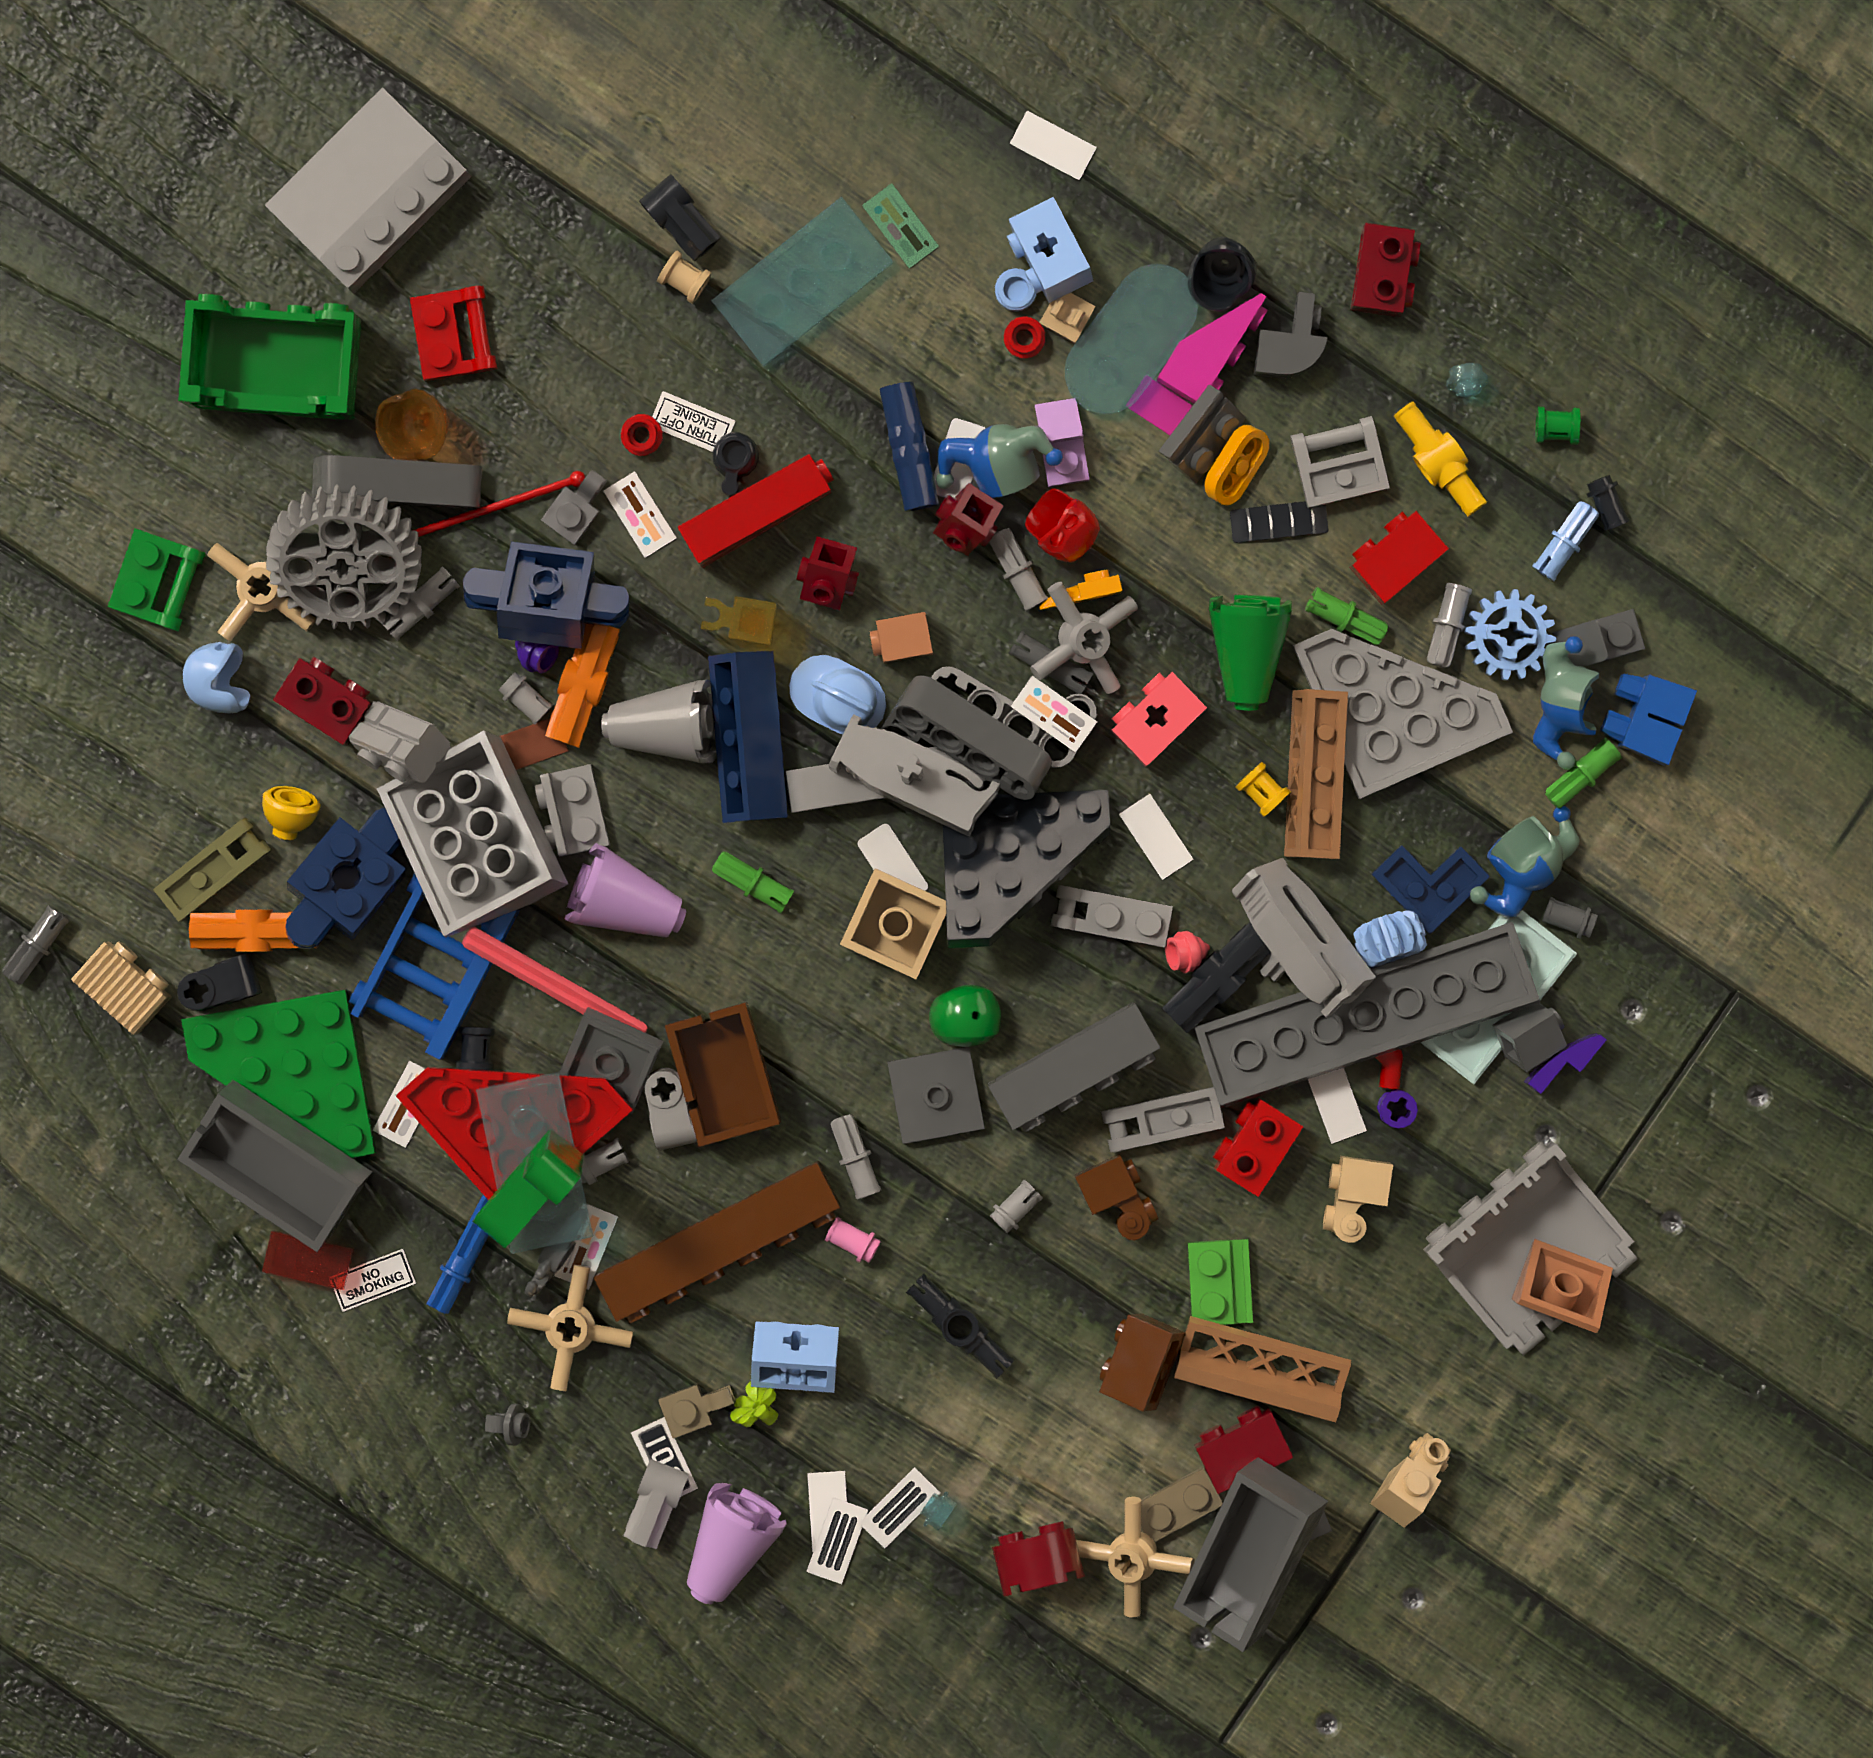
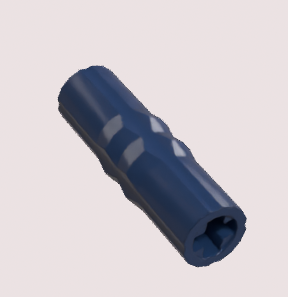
M903 382L882 387L879 390L905 512L937 506L939 502L914 382Z

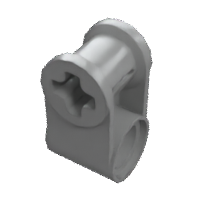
M671 1068L655 1070L646 1082L645 1095L657 1151L696 1143L697 1139L689 1114L691 1106L685 1100L678 1072ZM660 1077H665L668 1084L674 1083L676 1086L670 1092V1098H664L662 1092L655 1093L654 1087L660 1082Z

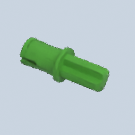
M1319 587L1314 589L1311 594L1313 599L1325 606L1309 599L1305 607L1306 612H1311L1337 625V631L1339 632L1345 629L1375 645H1379L1384 639L1388 629L1386 622L1356 608V602L1354 601L1348 604L1322 591Z
M1603 738L1589 753L1580 760H1576L1575 765L1547 788L1545 795L1555 807L1561 808L1587 785L1590 787L1595 786V780L1622 758L1620 752L1609 740Z
M722 852L712 868L713 873L745 891L743 896L747 897L750 894L777 910L780 914L794 890L763 874V868L759 867L756 870L728 852Z

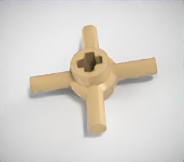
M216 543L210 549L207 556L238 579L236 588L240 603L217 631L225 639L231 642L254 611L269 612L276 608L306 632L313 626L316 618L311 614L302 618L301 606L298 605L288 609L289 597H278V585H272L269 582L267 586L271 587V590L267 596L261 593L257 596L254 595V592L257 590L253 587L254 581L256 579L265 581L267 578L270 579L271 572L266 570V562H256L247 566L219 543Z
M574 1265L567 1303L557 1306L549 1315L510 1308L507 1324L545 1331L548 1341L557 1349L551 1389L567 1391L573 1355L585 1349L591 1341L627 1348L631 1347L633 1331L597 1325L590 1311L583 1306L590 1267ZM568 1317L574 1318L575 1326L581 1328V1333L576 1332L573 1338L566 1337V1330L560 1328V1322L565 1324Z
M1127 1497L1125 1499L1124 1534L1116 1537L1111 1545L1076 1540L1081 1558L1107 1561L1112 1575L1117 1580L1124 1582V1615L1127 1617L1140 1616L1141 1581L1148 1578L1155 1569L1189 1574L1195 1563L1194 1558L1157 1552L1154 1540L1146 1533L1141 1532V1499L1139 1497Z

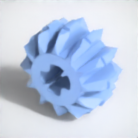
M1409 910L1397 911L1393 914H1386L1372 919V921L1362 924L1353 933L1356 951L1369 968H1375L1420 953L1427 946L1423 924L1420 923L1417 914Z

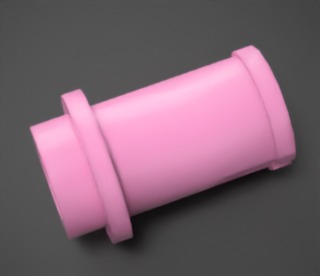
M839 1217L835 1219L825 1238V1241L831 1242L857 1256L856 1261L859 1263L862 1260L870 1263L881 1243L880 1240L874 1238L875 1233L871 1232L868 1235L842 1221Z

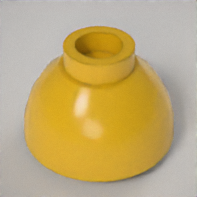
M276 786L263 793V812L267 821L273 826L272 833L274 836L284 840L296 839L298 832L306 829L314 822L321 807L314 795L296 787Z

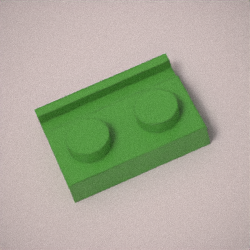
M1248 1239L1187 1242L1191 1316L1222 1325L1253 1323Z

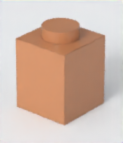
M925 612L876 621L877 630L870 631L874 656L882 655L884 664L933 655Z

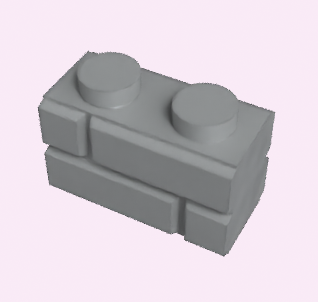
M381 702L372 703L363 716L364 721L359 722L349 736L350 743L359 751L356 756L363 764L373 770H377L380 765L384 766V769L391 776L402 782H405L408 777L421 783L426 782L436 768L435 763L440 762L450 748V742L434 724Z

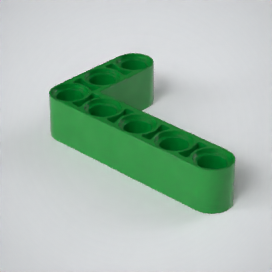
M551 1128L488 1200L472 1222L503 1248H506L548 1199L555 1205H558L570 1192L582 1175L584 1155Z

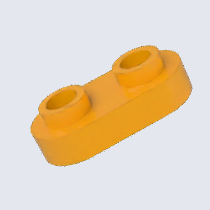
M1243 425L1233 432L1207 473L1205 492L1209 498L1223 505H1231L1240 499L1267 456L1269 438L1265 432L1251 425Z

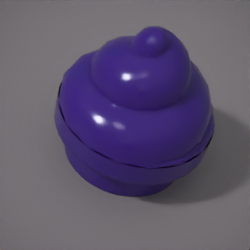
M515 640L518 659L522 667L527 671L545 673L554 665L559 653L558 646Z

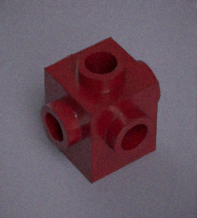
M968 483L955 497L948 495L941 503L935 516L940 518V521L933 534L941 538L949 548L960 551L968 556L978 545L986 547L998 528L994 522L1003 505Z
M817 536L810 558L803 556L796 581L803 582L800 599L840 610L845 594L853 596L859 572L852 570L857 547Z

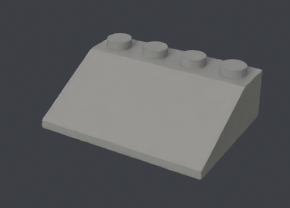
M382 87L265 206L354 294L471 176Z
M482 731L452 747L440 762L435 763L436 768L426 782L421 783L410 777L405 782H402L395 778L377 788L444 937H449L530 905L568 885L501 737Z

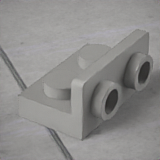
M592 764L540 775L542 784L535 785L540 809H548L551 825H546L544 828L552 850L557 849L558 855L562 857L588 851L595 843L602 846H610Z

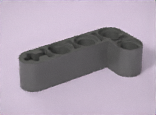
M324 455L313 459L312 497L316 498L317 490L320 486L327 494H333L336 484H338L341 493H349L351 487L355 485L357 495L365 497L367 492L372 490V500L376 502L387 497V504L480 509L482 466Z
M916 676L913 678L881 730L885 729L886 731L894 732L915 743L920 738H923L988 781L992 782L993 780L999 783L1000 788L1005 792L1023 800L1034 797L1052 765L1051 757L1042 748L927 676Z

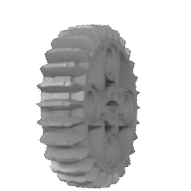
M338 484L334 486L333 494H327L320 486L317 490L316 498L304 492L301 503L291 500L288 510L280 512L277 523H273L267 543L266 570L271 572L270 584L278 585V597L289 596L288 609L299 605L302 607V618L310 613L316 615L317 626L323 619L331 620L333 629L337 628L339 622H347L349 629L352 630L355 621H361L368 629L372 617L383 623L387 612L397 615L400 604L407 605L410 600V594L416 590L420 576L422 549L418 545V532L410 531L411 519H400V506L388 510L387 497L376 502L372 500V490H369L365 497L357 495L355 485L351 487L349 493H341ZM334 521H342L344 522V524H339ZM314 524L319 526L318 533L301 532ZM362 525H365L373 529L374 531H363ZM380 555H388L391 558H385ZM297 558H304L307 561L299 560ZM369 583H385V585L374 591L369 590ZM315 585H326V590Z

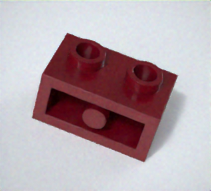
M1371 223L1364 224L1361 231L1351 311L1400 317L1403 314L1404 307L1411 308L1415 283L1408 282L1410 266L1417 267L1421 242L1413 241L1415 230Z
M313 656L310 662L299 658L273 698V701L342 745L348 746L350 744V734L359 722L364 721L363 716L372 705V702L366 699L370 691L351 679H348L345 685L331 676L335 669Z
M1259 1406L1251 1408L1237 1416L1239 1423L1225 1430L1220 1424L1199 1435L1201 1441L1194 1444L1218 1494L1230 1489L1237 1472L1257 1457L1273 1467L1293 1458L1269 1408L1261 1411Z

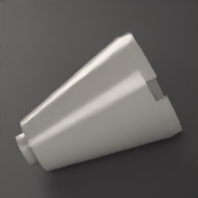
M697 680L610 705L608 713H604L601 720L604 738H609L611 745L615 747L703 764L713 763L717 753L716 751H710L712 740H715L712 695L707 691V688L711 686L710 681Z

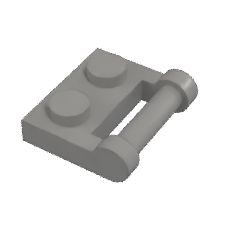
M1372 416L1359 419L1358 424L1308 436H1304L1303 433L1290 435L1307 509L1390 488ZM1363 440L1365 443L1366 451L1313 464L1310 462L1309 452Z

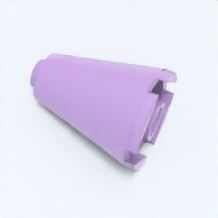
M595 843L590 849L589 854L596 857L591 866L584 863L581 866L567 905L568 908L574 911L565 915V920L578 925L666 938L671 931L678 933L686 915V909L681 908L682 899L607 847Z
M727 1483L714 1484L708 1493L687 1579L691 1595L705 1604H713L714 1601H724L781 1535L787 1524L786 1519L783 1521L778 1520L781 1512L769 1501L744 1488L740 1495L729 1492L731 1484Z

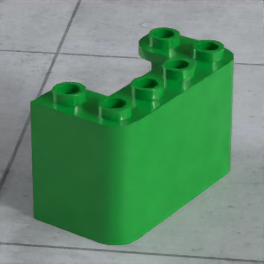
M198 294L197 301L186 300L179 402L187 407L203 410L354 420L362 319L354 313V310L349 309L348 305L324 303L323 310L315 311V314H312V307L304 305H287V312L271 311V304L263 302H246L245 309L234 308L229 305V301L223 300V296L214 294Z

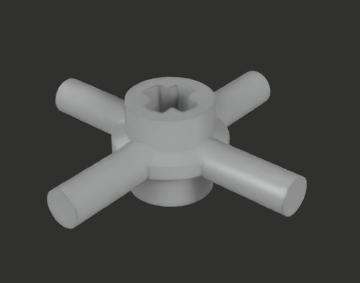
M1062 582L1051 585L1047 591L1065 620L1058 634L1060 646L1030 667L1031 672L1038 680H1041L1069 659L1079 663H1089L1106 694L1115 692L1121 685L1104 657L1110 645V634L1108 631L1138 609L1136 602L1130 596H1127L1098 617L1090 613H1079Z

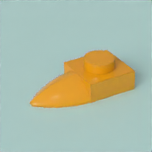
M1108 570L1085 574V582L1066 588L1074 604L1122 593L1119 575L1110 577ZM1049 597L1039 607L1040 610L1057 606L1053 599Z

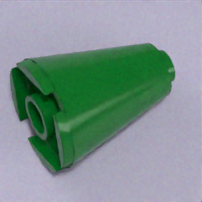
M1234 595V603L1224 604L1223 596L1212 597L1209 600L1208 609L1225 697L1227 701L1234 702V708L1237 710H1258L1259 703L1268 701L1292 614V601L1287 600L1282 605H1280L1281 598L1263 595Z

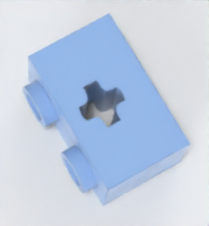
M1054 197L1009 219L1012 234L1006 237L1016 258L1018 259L1022 256L1026 258L1030 269L1026 270L1025 274L1035 294L1043 291L1048 303L1093 282L1090 266ZM1048 247L1054 254L1047 257L1041 250Z
M756 1321L751 1365V1387L834 1393L839 1327H828L819 1324L800 1325L776 1321Z

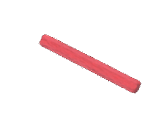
M472 927L466 932L462 941V945L466 949L584 1015L587 1007L644 1033L647 1032L648 1027L644 1022L482 930Z

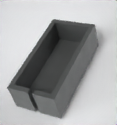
M1132 1002L988 1082V1087L1012 1130L1021 1126L1025 1133L1045 1122L1046 1119L1043 1113L1058 1106L1060 1112H1063L1081 1102L1083 1099L1079 1093L1094 1085L1098 1092L1117 1082L1119 1077L1116 1073L1131 1065L1132 1069L1136 1071L1156 1060L1153 1052L1160 1049V1046L1137 1005Z
M234 1080L217 1094L201 1120V1125L195 1130L177 1159L316 1252L331 1238L372 1171Z
M1257 1457L1237 1472L1173 1608L1204 1628L1222 1615L1226 1609L1229 1610L1231 1613L1214 1626L1212 1633L1242 1652L1247 1650L1264 1636L1326 1508L1328 1500Z

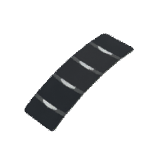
M1306 501L1230 511L1234 543L1328 532L1326 504L1307 509Z

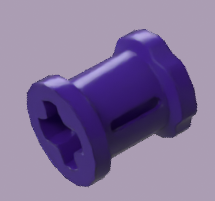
M1398 1089L1383 1093L1377 1103L1380 1119L1394 1128L1407 1127L1415 1120L1418 1112L1417 1103L1414 1098L1407 1092ZM1400 1097L1404 1099L1402 1106L1408 1109L1404 1117L1397 1115L1392 1120L1390 1119L1392 1112L1387 1108V1104L1390 1101L1397 1103Z

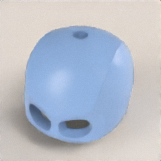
M215 642L203 645L189 655L183 668V684L186 693L195 704L219 713H237L246 709L249 704L250 693L245 689L232 687L229 684L231 677L241 665L242 649L234 643Z

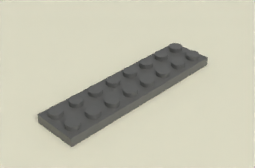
M1513 922L1370 969L1376 976L1371 984L1353 1002L1342 1004L1328 1019L1321 1012L1325 1008L1323 1003H1316L1302 992L1194 1027L1220 1107L1224 1108L1540 1003Z

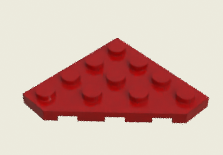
M427 1067L395 1095L488 1200L551 1128L583 1154L633 1110L604 1077Z

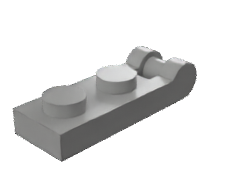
M1058 885L1056 897L1060 898L1057 914H1052L1050 926L1154 946H1166L1173 906ZM1076 901L1088 903L1085 920L1073 917Z
M1214 1087L1101 1111L1104 1124L1108 1123L1111 1139L1108 1140L1110 1152L1225 1128ZM1137 1117L1140 1133L1128 1135L1124 1120Z

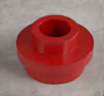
M1025 316L1018 317L1007 325L1004 332V344L1013 356L1021 359L1032 358L1042 350L1045 344V331L1037 320ZM1020 331L1031 333L1033 340L1029 345L1023 346L1017 342L1016 336Z
M637 414L628 418L621 429V440L624 447L630 453L638 456H646L655 452L663 439V431L659 422L654 417L646 414ZM640 427L647 428L650 434L649 439L645 443L638 442L635 437V433Z

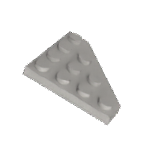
M1334 629L1325 631L1292 646L1311 689L1348 692L1344 767L1358 799L1513 733L1496 693L1405 659L1372 644H1367Z

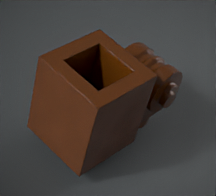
M1117 1154L1074 1174L1092 1215L1111 1206L1118 1207L1123 1211L1117 1218V1228L1126 1239L1137 1240L1142 1238L1149 1230V1225L1159 1220L1150 1198L1147 1197L1141 1200L1134 1185L1142 1181L1131 1159L1123 1162L1120 1154Z

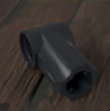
M672 174L667 176L639 200L654 221L662 229L666 228L677 244L693 261L706 254L721 239L694 207L693 204L695 202Z

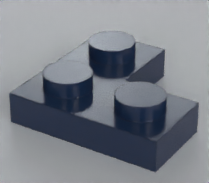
M1400 845L1371 873L1375 880L1405 911L1409 910L1417 914L1420 923L1423 924L1424 930L1428 934H1431L1470 896L1473 888L1481 886L1490 877L1461 846L1429 874Z

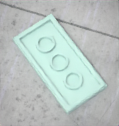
M1523 910L1514 918L1499 915L1489 929L1513 922L1537 994L1541 1000L1577 953ZM1508 1014L1420 1043L1469 1082L1475 1084L1502 1050L1492 1025Z

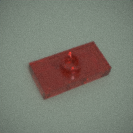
M272 1230L262 1272L344 1290L354 1248L326 1242L316 1252L292 1235Z

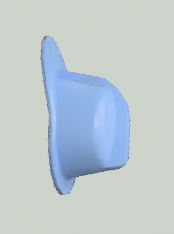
M828 655L812 656L801 662L792 674L789 684L790 696L797 710L807 718L836 733L843 735L853 714L861 717V726H869L871 728H875L883 719L886 701L885 693L879 682L864 671L838 658Z

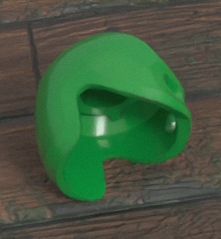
M962 985L934 999L930 1007L929 1022L934 1035L941 1042L953 1046L975 1047L987 1043L999 1033L1001 1010L997 998L991 990L979 985ZM973 1012H976L978 1015L976 1019L972 1018Z

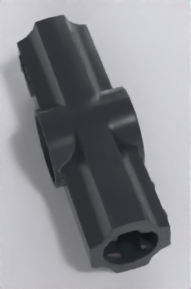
M1251 922L1247 925L1245 924L1220 951L1218 949L1214 951L1191 974L1192 978L1162 1007L1186 1033L1205 1018L1218 1003L1221 1005L1246 981L1247 978L1245 976L1271 952L1254 930Z

